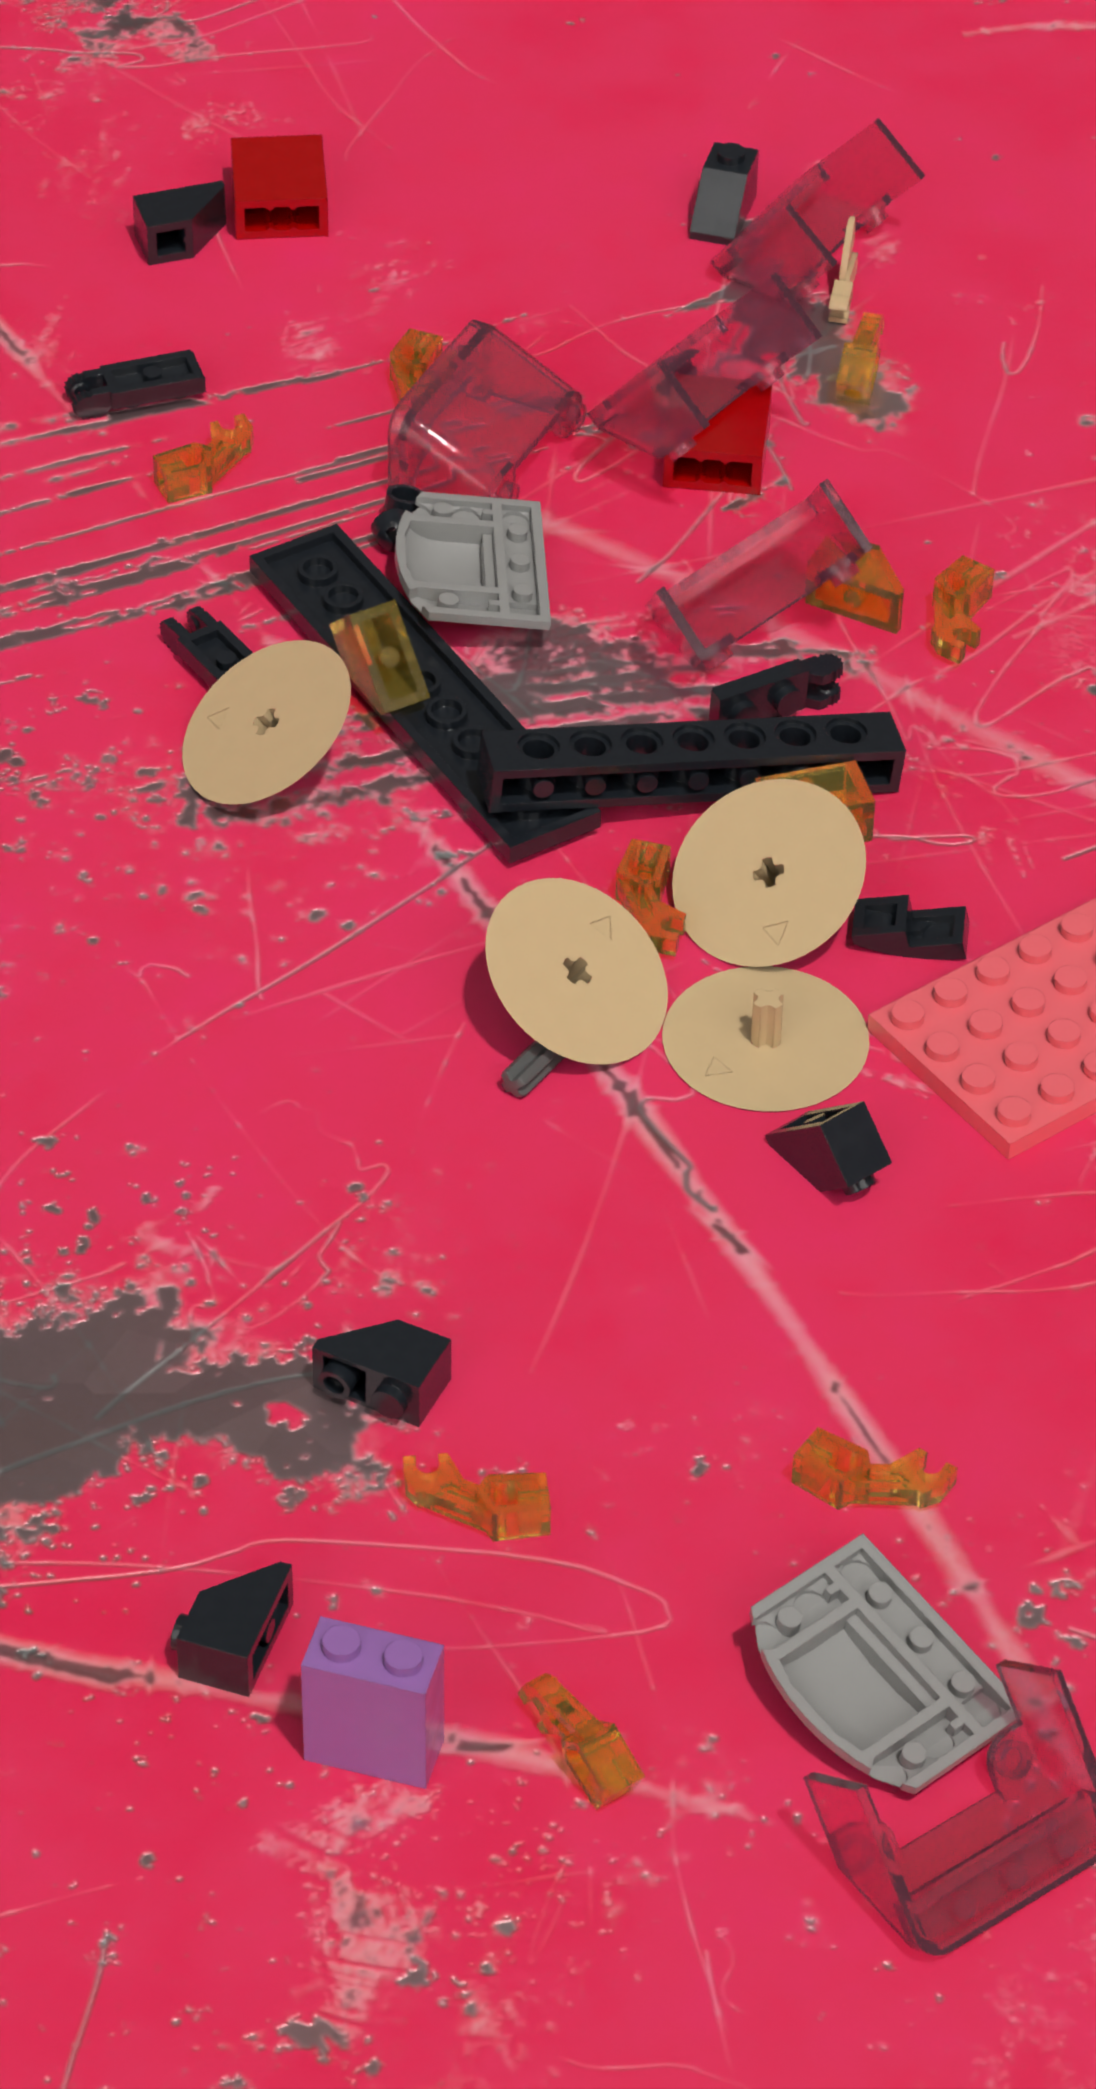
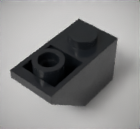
M223 181L133 196L134 232L148 265L194 258L226 225L225 185Z
M394 1320L318 1339L312 1347L313 1387L323 1390L335 1398H344L378 1411L385 1417L399 1419L420 1427L451 1380V1339L401 1320Z

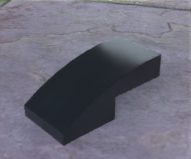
M909 895L857 900L852 927L853 944L870 950L909 958L966 959L969 918L966 906L912 910Z

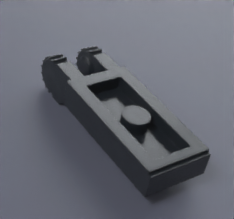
M190 349L102 365L98 369L82 371L81 374L77 372L75 375L71 374L70 378L67 377L68 380L64 386L67 396L73 401L71 405L75 415L78 418H83V420L85 418L89 420L90 417H103L111 408H133L145 403L166 399H181L188 395L206 392L204 374L193 351Z
M201 606L189 609L187 612V622L192 633H189L174 617H170L160 623V633L167 646L170 647L175 655H179L210 688L230 668L253 654L221 620L217 622Z
M832 653L820 654L818 657L813 656L801 661L798 658L712 687L709 720L790 716L806 707L818 710L827 708L828 705H833L840 700L841 687L835 681L837 678L840 679V675L843 674L844 662L837 655H832Z

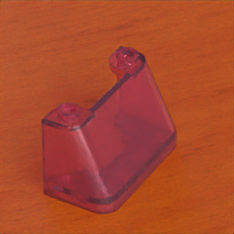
M472 320L396 405L388 426V488L392 485L404 484L417 487L423 492L518 500L520 487L519 484H516V469L551 427L554 435L561 438H568L573 432H578L581 429L587 412L586 405L582 403V395L496 326L479 320Z

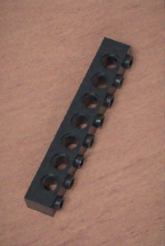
M891 712L497 730L481 732L477 775L489 813L718 801L743 786L773 779H791L808 782L825 789L833 795L885 793L899 791L906 749Z

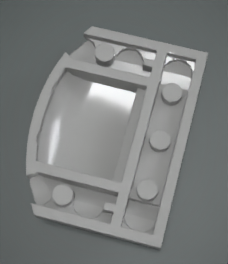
M422 491L416 497L415 505L419 508L413 513L405 510L401 517L396 534L394 554L399 580L414 608L430 621L550 630L551 615L540 501Z
M861 1534L751 1606L749 1612L751 1626L755 1625L761 1659L776 1688L793 1712L837 1756L870 1777L900 1787V1790L915 1795L1027 1717L1029 1710L864 1534Z

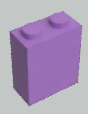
M320 1616L301 1663L304 1760L426 1789L444 1742V1645Z

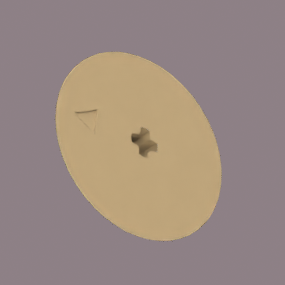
M306 640L286 641L268 646L249 655L222 675L197 706L185 734L182 754L183 767L192 787L201 796L217 803L246 804L262 800L284 790L310 771L335 741L348 712L351 698V683L347 667L340 656L331 648L317 642Z
M773 779L755 782L732 791L715 802L698 818L687 833L679 849L673 871L672 889L675 909L680 922L691 939L699 947L712 956L731 964L750 967L772 966L806 955L827 941L841 927L859 898L866 870V851L861 830L852 813L837 797L825 789L808 782L791 779Z
M544 878L524 883L510 891L497 905L490 918L486 934L485 951L487 966L493 986L501 1002L516 1023L527 1034L558 1055L588 1064H613L628 1060L641 1053L653 1042L663 1025L668 1003L667 981L660 956L652 940L628 910L596 888L562 878Z
M773 966L729 969L696 982L686 989L672 1004L666 1015L662 1031L666 1056L673 1069L687 1084L715 1101L736 1108L754 1111L794 1110L831 1098L846 1088L857 1077L866 1062L869 1051V1033L866 1022L856 1005L844 993L818 977L793 969Z

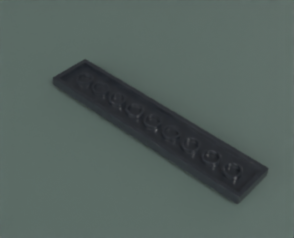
M337 524L249 556L250 572L311 641L331 648L340 656L347 667L351 686L509 863L601 827V811L598 807L489 813L477 775L481 732L525 728Z

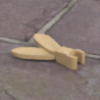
M850 216L847 223L839 280L834 281L829 302V309L831 310L828 322L848 323L853 297V283L858 265V252H852L855 237V216Z

